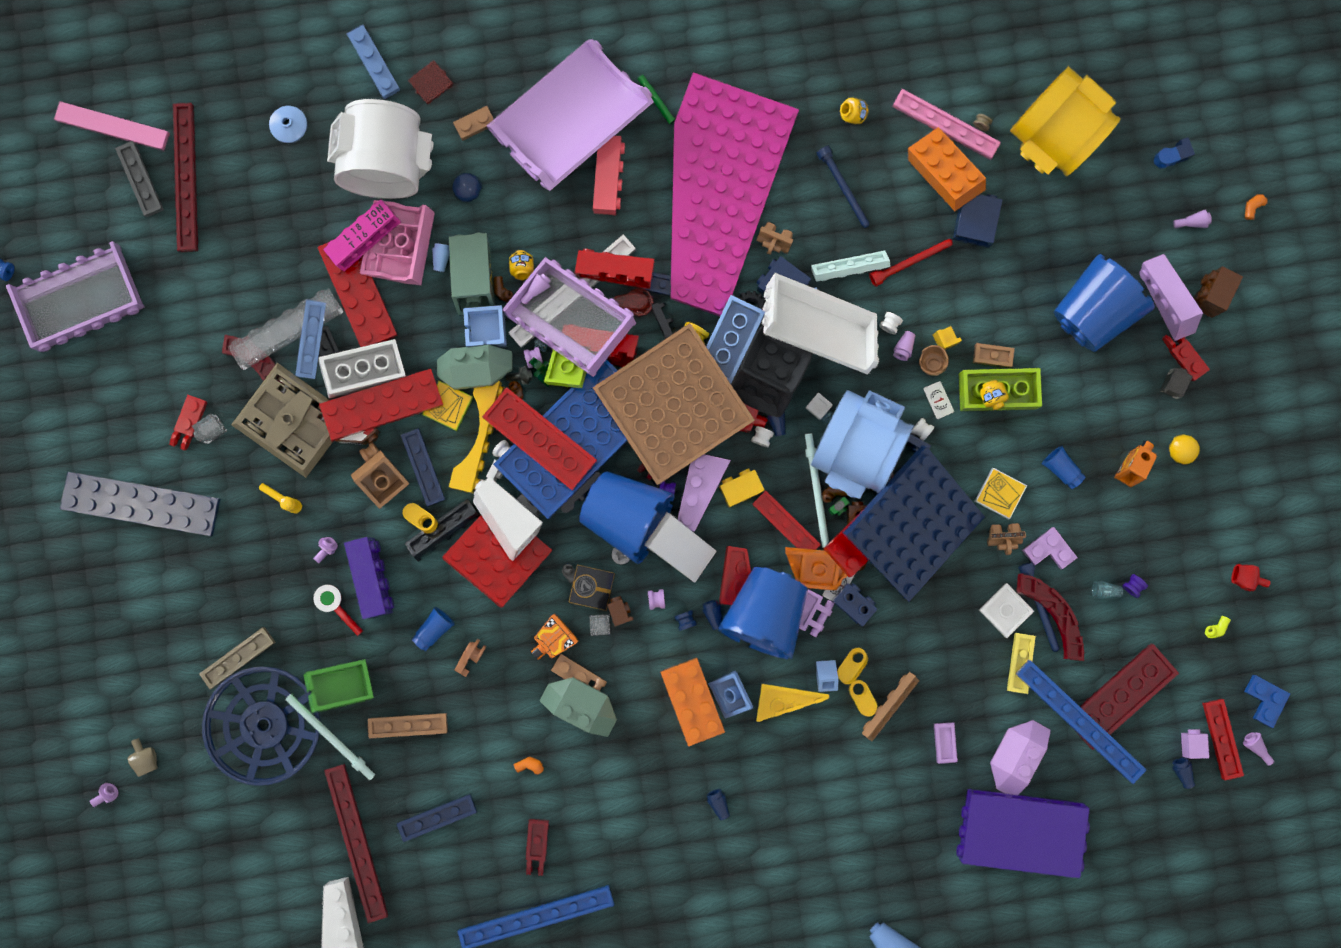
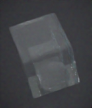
M212 413L192 425L195 431L193 432L195 438L199 442L202 441L207 444L227 432L218 416Z
M610 614L589 616L590 636L611 634Z

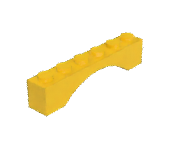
M500 381L493 386L474 388L473 396L477 402L480 418L479 432L468 456L453 468L449 487L452 489L474 494L475 487L480 482V479H478L479 471L482 472L485 465L483 456L484 453L488 452L490 442H487L489 434L492 435L494 427L485 421L482 416L504 391Z

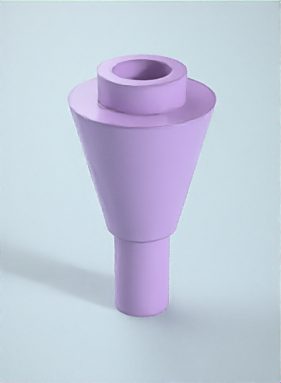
M1202 210L1185 219L1174 220V228L1183 226L1208 228V224H1211V214L1207 213L1206 210Z
M537 273L528 292L520 300L526 305L534 296L550 288L551 285L549 283L551 280L545 274L539 275Z
M1254 732L1247 734L1243 745L1261 757L1267 765L1273 764L1274 760L1267 753L1261 734Z

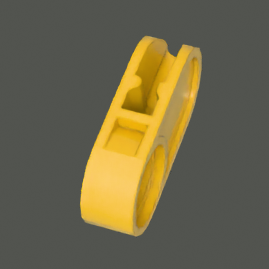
M415 503L407 504L404 507L403 517L424 533H432L436 530L438 522L426 510ZM427 519H431V526L428 528H424V521Z
M852 649L840 665L837 673L842 683L852 684L866 666L868 656L863 649ZM857 653L863 655V660L859 663L853 661V657Z
M855 680L849 685V693L861 714L873 716L878 707L867 684L862 680ZM862 684L863 692L856 695L853 692L854 685Z

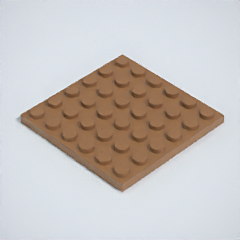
M691 323L593 387L657 485L755 421Z

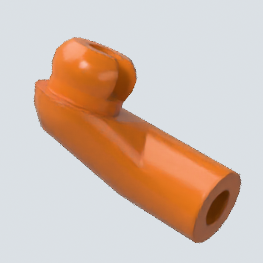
M1256 195L1246 203V220H1254L1255 210L1267 204V198L1264 195Z
M527 757L514 764L517 773L529 769L534 771L535 774H541L544 769L541 761L533 757Z

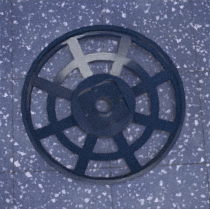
M264 666L239 671L223 681L207 702L202 721V736L205 748L217 768L235 781L256 786L281 782L301 770L316 750L320 732L316 729L315 733L305 730V718L298 711L299 728L288 726L287 715L296 709L290 704L282 708L274 703L276 692L281 693L285 697L291 694L286 689L278 686L279 675L289 678L304 690L306 694L297 699L302 705L309 701L308 696L311 692H307L306 685L298 677L285 670ZM253 673H271L270 684H257L246 688L240 678ZM233 683L239 693L232 699L226 712L213 710L220 695ZM258 690H268L267 701L256 703L250 693ZM243 698L249 707L242 715L232 714L237 703ZM320 712L315 713V717L321 722ZM211 718L223 720V734L227 744L218 750L215 749L211 737ZM262 719L267 720L269 723L267 730H262L259 726ZM230 721L240 723L241 735L234 740L230 733ZM286 734L297 736L293 745L286 752L281 741ZM302 738L312 740V745L306 756L293 768L289 757L296 751ZM244 742L255 748L253 757L245 755L237 747ZM274 747L279 756L270 760H260L263 749ZM232 751L240 760L250 764L247 775H242L231 769L224 763L221 756ZM282 762L286 773L276 777L254 778L258 766H271Z

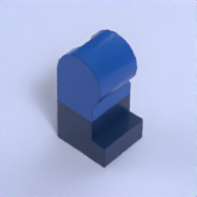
M1189 138L1181 139L1175 144L1176 147L1163 148L1155 155L1154 164L1158 168H1166L1189 160L1195 155Z

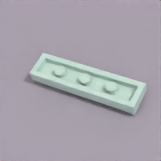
M885 251L815 264L811 265L817 282L857 273L862 274L872 270H881L890 267V260Z

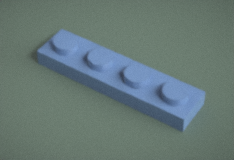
M362 25L347 33L382 97L386 99L400 91L365 27Z
M306 299L295 376L315 379L326 302Z

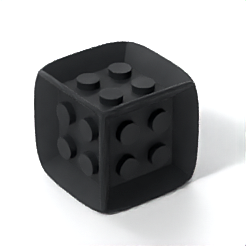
M763 325L752 340L742 365L731 385L746 405L767 415L781 417L787 409L794 391L802 380L813 353L764 334Z

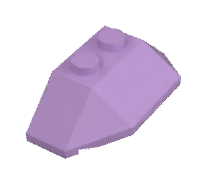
M1034 720L1008 728L990 762L996 789L1006 794H1020L1029 784L1047 750L1050 729Z

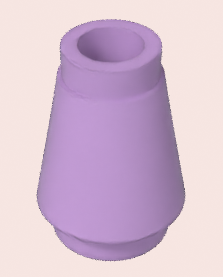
M905 331L893 349L894 357L902 361H907L911 357L915 340L914 333Z

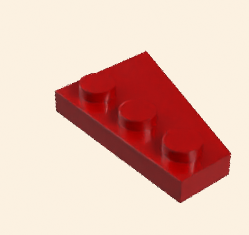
M727 546L719 598L720 604L732 605L751 572L748 551L745 548Z

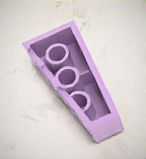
M1162 254L1143 262L1140 277L1153 297L1174 341L1195 333L1203 312L1166 256Z
M704 454L690 463L677 520L692 532H695L731 460Z

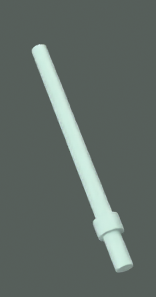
M810 433L805 434L807 446L805 452L806 457L809 459L822 548L829 544L819 473L817 468L811 466L817 448H814L813 435Z
M292 694L285 699L352 763L351 766L356 771L359 770L369 780L375 776L365 765V761L361 757L355 756Z

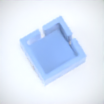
M502 305L463 308L464 325L467 328L465 329L466 347L491 345L498 348L507 347L505 313L502 310Z

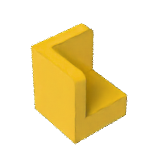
M951 326L938 330L933 334L936 344L945 350L958 345L962 341L961 338H956Z

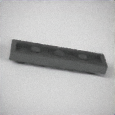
M131 141L115 148L143 215L147 218L163 211V206L136 143Z

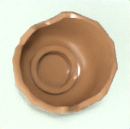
M938 345L924 348L919 359L922 371L929 376H938L945 372L949 363L945 349Z

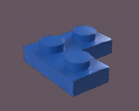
M1252 675L1244 692L1261 701L1253 719L1270 728H1274L1290 693L1256 675Z

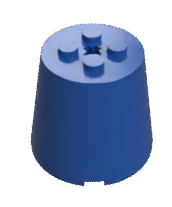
M1101 254L1094 258L1054 310V315L1061 323V328L1066 333H1070L1080 346H1085L1093 352H1096L1155 308L1151 297H1145L1141 292L1144 288L1139 282L1112 259L1104 260L1105 257Z
M606 471L592 484L581 508L580 523L633 562L640 564L649 554L646 551L648 549L645 546L646 542L666 513H671L673 505L670 504V501L674 500V494Z
M754 567L718 630L738 643L740 640L750 643L749 648L781 659H792L808 588L787 573H779L766 567Z

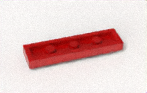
M767 491L752 504L796 548L816 550L821 545Z
M1224 699L1202 703L1222 780L1244 776Z

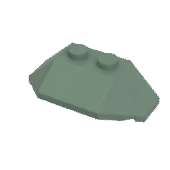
M491 345L452 348L437 359V377L454 390L493 386L513 370L512 351Z
M574 677L549 683L540 699V702L553 715L591 734L608 737L617 721L608 695Z

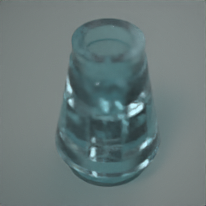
M1099 580L1092 585V595L1097 597V599L1121 598L1123 587Z

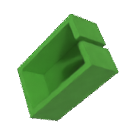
M365 659L304 674L306 690L311 692L308 699L312 714L374 698Z

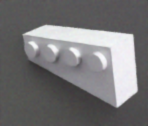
M349 877L330 881L324 886L322 948H364Z

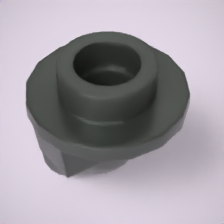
M527 366L520 367L518 373L506 374V380H520L521 384L529 385V381L532 380L531 369H527Z

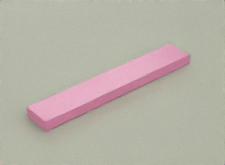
M904 89L901 90L892 106L934 130L939 127L947 137L989 160L992 159L1001 143Z
M63 102L59 103L54 118L61 123L126 141H133L137 144L162 151L165 150L170 134L165 130Z

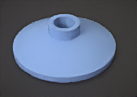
M284 106L272 114L269 122L270 131L277 140L284 143H293L301 139L305 134L307 119L298 108ZM285 120H289L287 125H284Z

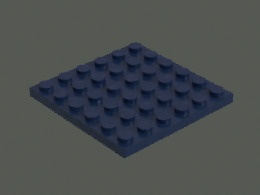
M922 445L843 534L905 600L910 602L985 516L932 452Z

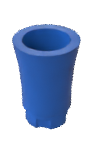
M1063 446L1052 451L1042 462V465L1052 471L1070 489L1077 487L1085 479V475L1068 456Z
M434 607L429 617L412 638V641L421 650L427 651L455 623L445 612Z

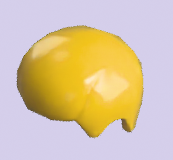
M1185 434L1175 436L1169 446L1171 458L1180 464L1192 463L1200 452L1198 442L1192 436Z

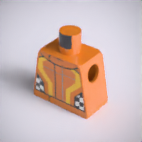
M1143 441L1140 446L1131 450L1114 478L1129 487H1133L1146 480L1157 457L1152 452L1154 445L1149 441Z
M554 613L534 637L539 645L531 653L538 660L546 653L551 658H554L578 643L579 640L557 614Z

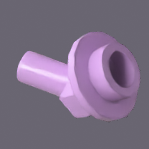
M330 537L321 538L318 546L322 550L313 559L320 563L328 554H334L338 547L335 540Z
M110 783L101 785L99 796L90 800L91 805L95 807L104 801L106 803L112 802L118 796V789Z

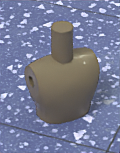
M139 738L131 741L135 753L128 757V763L139 777L158 769L154 748L143 749Z

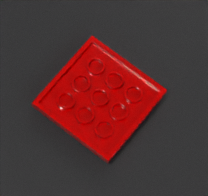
M480 515L445 553L442 559L500 608H503L549 556L552 549L535 536L512 561L482 515Z

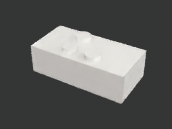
M395 339L319 357V365L329 399L362 391L406 376Z

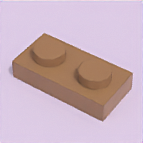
M485 106L453 123L463 141L488 129L487 125L494 119L488 107Z
M976 343L973 363L1011 368L1013 366L1015 348Z

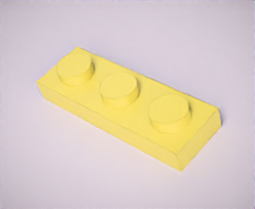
M1014 634L1007 691L1028 694L1029 687L1016 673L1028 660H1033L1036 636Z

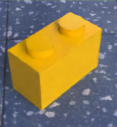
M746 469L739 473L740 477L733 479L729 477L721 481L722 485L719 488L729 508L765 491L755 470L750 471V469Z

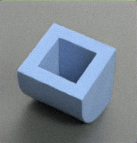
M835 660L816 661L818 692L838 691V673Z

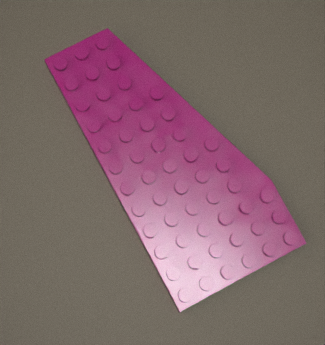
M696 73L692 74L674 123L671 255L672 300L721 316L730 295H733L799 109Z

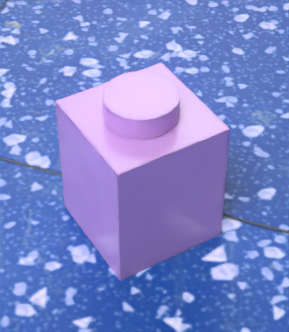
M1188 729V733H1181L1183 757L1189 759L1209 758L1208 734L1201 733L1200 729Z

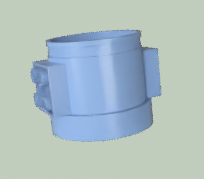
M847 390L828 425L811 466L828 474L825 483H828L831 488L840 489L852 498L857 497L860 499L865 488L879 493L884 488L914 426L900 419L905 407L870 390L865 398Z

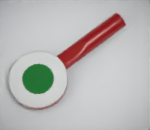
M333 585L319 587L314 594L316 607L324 612L334 610L349 628L359 636L363 630L340 606L342 596L339 589Z

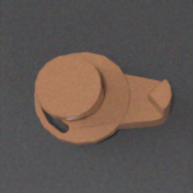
M479 639L475 643L470 642L454 671L466 677L469 673L465 669L468 661L472 660L477 663L487 646L484 645L482 649L477 648L480 642Z

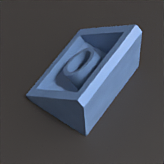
M736 671L708 683L724 718L754 708Z

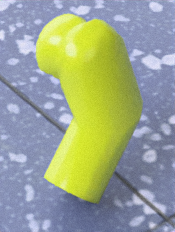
M1221 616L1218 625L1208 626L1205 629V635L1212 639L1223 636L1231 619Z

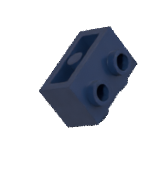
M846 583L831 601L854 622L863 627L877 611V608L874 606L876 603L868 596L866 598L860 594L861 590L852 583L850 585Z

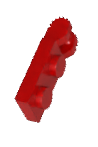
M1168 335L1164 336L1163 342L1169 348V352L1192 382L1210 370L1189 341L1185 340V337L1177 340L1179 345L1176 346L1171 337Z
M187 395L169 445L176 446L181 433L186 435L182 440L181 449H188L192 437L196 434L207 401Z

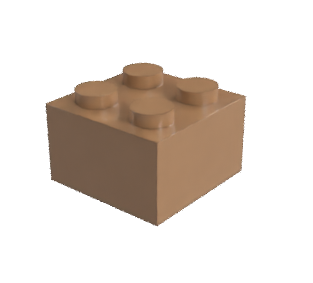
M381 450L351 474L354 482L379 509L409 485L406 478Z

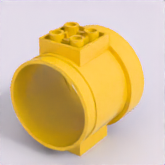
M1068 66L1022 115L1010 132L1023 143L1020 147V154L1027 161L1031 159L1035 162L1034 167L1040 173L1046 172L1049 175L1056 167L1065 176H1068L1096 150L1116 127L1121 118L1112 113L1111 108L1116 104L1113 97L1087 74L1084 78H1081Z

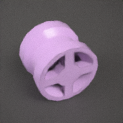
M535 347L531 351L528 349L524 350L528 369L533 367L529 363L533 357L543 364L539 347Z
M663 589L658 592L648 591L650 610H653L655 607L665 608Z

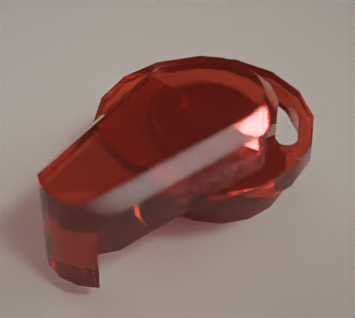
M641 288L633 289L628 294L617 295L613 298L623 310L627 308L634 316L638 317L649 313L652 309L651 305H653L651 294Z

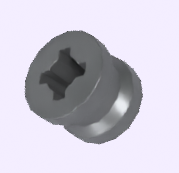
M613 549L612 559L614 562L620 565L629 562L630 559L617 549Z

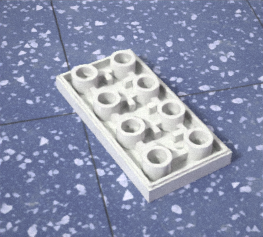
M666 513L645 544L646 547L693 582L697 581L716 553L715 549L669 513Z

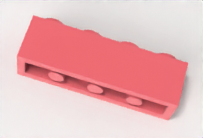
M613 136L597 150L593 200L594 214L616 215L617 209H620L621 198H618V191H622V180L619 179V172L623 173L624 161H620L621 154L625 153V143H622L621 136Z

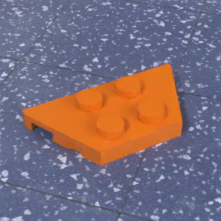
M785 547L795 580L801 582L807 588L836 591L841 585L842 580L847 577L826 551Z

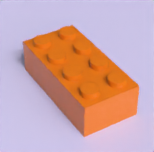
M939 127L908 148V161L954 211L985 191L986 177Z
M697 657L661 671L688 746L725 733Z

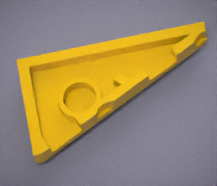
M761 684L756 721L761 722L774 716L776 717L804 708L805 706L823 702L829 699V694Z

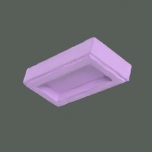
M954 723L934 724L937 763L957 762Z

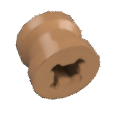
M372 442L368 448L361 449L359 452L367 462L379 452V449Z

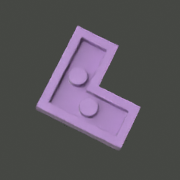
M1051 527L1022 549L1034 565L1050 555L1057 566L1063 569L1077 558L1054 527Z

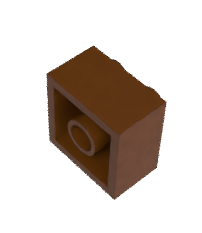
M1223 266L1213 270L1208 275L1206 274L1201 281V285H1203L1201 290L1193 298L1203 314L1213 318L1227 311L1243 276Z

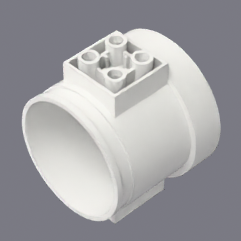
M364 99L349 103L345 107V112H341L331 124L327 161L335 163V183L349 192L373 198L400 199L415 195L418 192L419 179L431 169L432 160L430 159V153L433 150L432 134L421 132L419 129L421 121L419 114L407 106L385 100Z

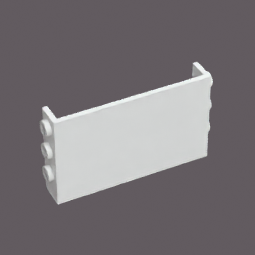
M775 273L766 285L764 298H766L763 307L765 316L762 321L764 334L865 374H869L873 368H876L879 362L876 313Z

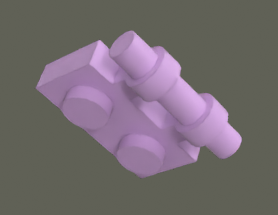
M808 589L799 629L805 631L808 625L813 627L810 635L817 637L819 632H822L823 624L827 617L833 612L831 609L834 603L827 600L825 606H822L820 602L823 597ZM816 610H819L821 613L815 622L812 620V617Z

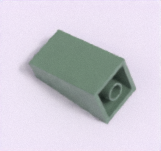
M487 233L459 234L449 237L451 293L457 314L464 315L463 308L495 306L490 244Z

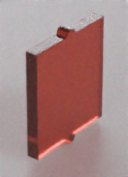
M434 60L408 80L416 90V94L420 95L427 104L453 85L445 75V70H441Z

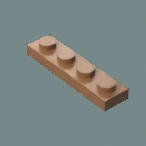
M911 672L904 675L900 679L896 690H892L887 696L885 704L878 707L875 717L864 725L862 734L870 741L875 739L917 685L919 680Z
M447 713L368 718L369 738L448 733Z

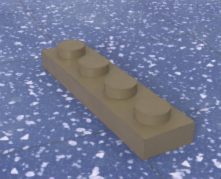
M262 627L199 673V675L211 690L276 642L266 628Z

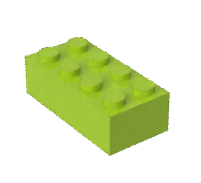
M1040 368L963 370L959 373L960 411L993 410L992 407L987 408L984 406L980 395V390L983 388L982 385L993 380L1004 384L1009 397L1004 403L1005 406L997 410H1032L1042 407Z

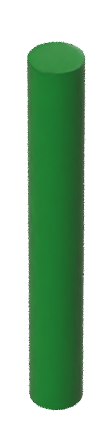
M641 75L638 78L640 84L649 89L652 94V100L669 124L674 123L675 119L645 76Z

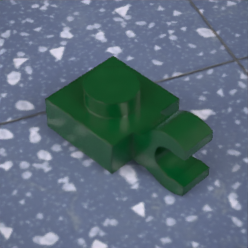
M533 357L529 362L537 370L533 375L546 387H549L550 385L544 382L549 362L545 360L542 364Z

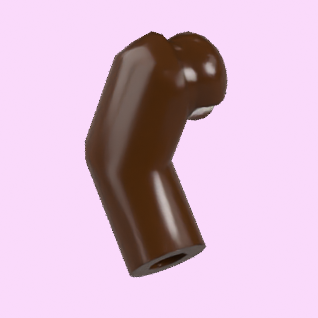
M493 277L495 296L502 301L509 302L513 297V292L503 287V277Z
M511 381L508 388L519 398L523 399L524 394L521 384Z
M829 486L823 491L822 499L825 503H830L837 495L845 497L848 495L840 489H833Z

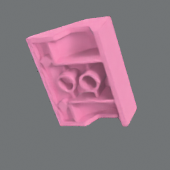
M384 201L400 219L401 223L363 255L360 274L405 284L421 285L435 212L426 205L409 207L395 202Z

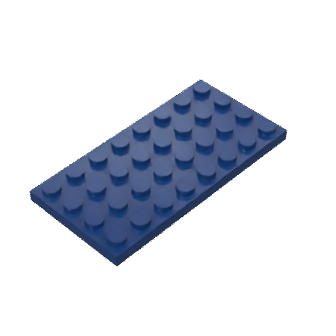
M607 359L596 371L594 377L586 373L582 388L571 387L543 415L544 418L597 460L573 491L515 444L493 464L547 519L552 517L628 441L593 389L595 385L618 371Z

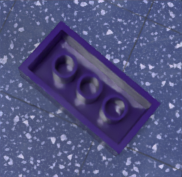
M370 537L345 542L344 545L362 619H371L393 613L392 609L395 606L393 598L389 597L388 594L390 585L388 579L384 577L385 564L379 557L378 552H381L379 542L375 541V538Z

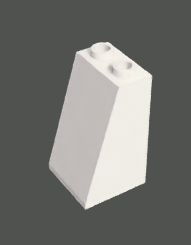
M490 477L485 481L482 479L475 487L473 503L508 557L513 561L538 534L542 522Z

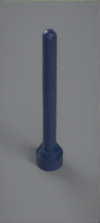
M829 145L823 147L816 153L818 158L826 162L861 225L867 228L869 221L833 161V151Z
M1033 562L1018 566L1021 574L1034 577L1035 566ZM1034 600L1051 649L1054 652H1058L1059 645L1047 611L1040 603Z

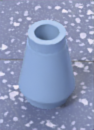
M435 243L434 248H432L433 270L445 272L450 256L449 245Z

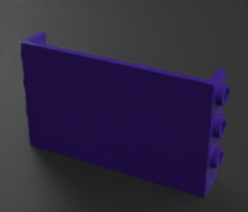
M967 789L966 804L962 807L961 816L964 818L963 826L960 825L959 827L961 842L960 845H957L956 855L962 864L1080 878L1081 872L1084 871L1083 853L1087 850L1085 838L1090 828L1088 822L1089 808L1084 803Z

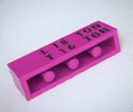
M383 200L374 203L365 214L360 215L350 227L345 228L336 239L331 240L323 250L338 268L345 271L400 224L401 221Z

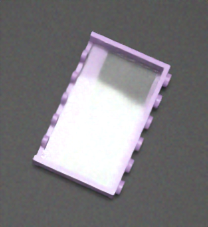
M112 241L109 243L111 248L108 250L95 249L93 251L95 255L89 258L78 256L76 257L77 262L72 265L61 263L58 265L59 270L55 272L42 271L40 272L41 277L38 279L25 278L22 280L23 285L19 287H14L10 284L6 285L31 349L39 352L48 351L53 345L67 343L68 339L72 337L84 336L89 330L100 329L108 322H117L123 316L134 315L144 308L121 252V247Z
M546 257L502 309L510 320L592 377L596 375V371L632 326L636 325L633 318L634 314L629 309L624 308L623 310L614 299L610 298L608 300L599 289L595 288L593 290L584 279H577L572 271L569 269L565 271L557 261H550ZM537 273L539 275L545 274L551 280L549 283L551 287L534 296L525 305L520 299L528 292Z

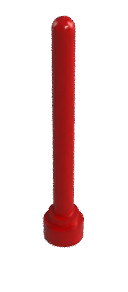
M947 239L884 271L875 270L869 273L870 280L877 287L883 284L887 277L950 247L953 241Z

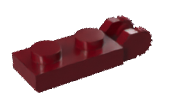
M529 819L526 875H531L533 869L532 860L539 861L538 876H543L544 861H546L549 820Z

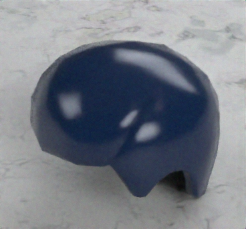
M462 173L457 176L452 186L455 197L463 202H471L478 198L482 189L480 179L472 173Z

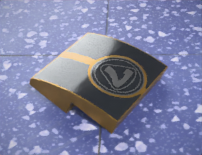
M577 565L569 603L606 611L615 573Z

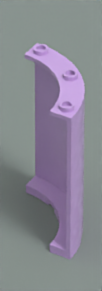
M593 39L587 40L487 125V128L501 145H505L506 148L509 147L512 150L510 155L535 181L540 179L542 181L540 182L541 186L549 191L654 102L649 89L631 81L624 71L621 72L601 51L603 49L602 46Z

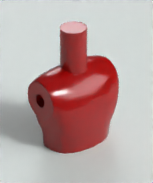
M1237 564L1233 569L1232 583L1246 591H1255L1257 585L1267 588L1270 586V580L1259 577L1260 569L1257 566Z

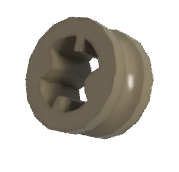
M978 114L976 116L977 120L974 121L973 125L979 130L988 131L989 125L993 121L984 114Z

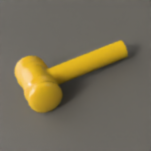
M264 483L259 486V490L280 502L282 509L291 513L301 511L302 504L300 501L288 496L285 497Z

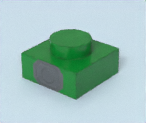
M843 497L831 506L828 511L832 516L836 513L839 516L848 509L846 505L849 502Z

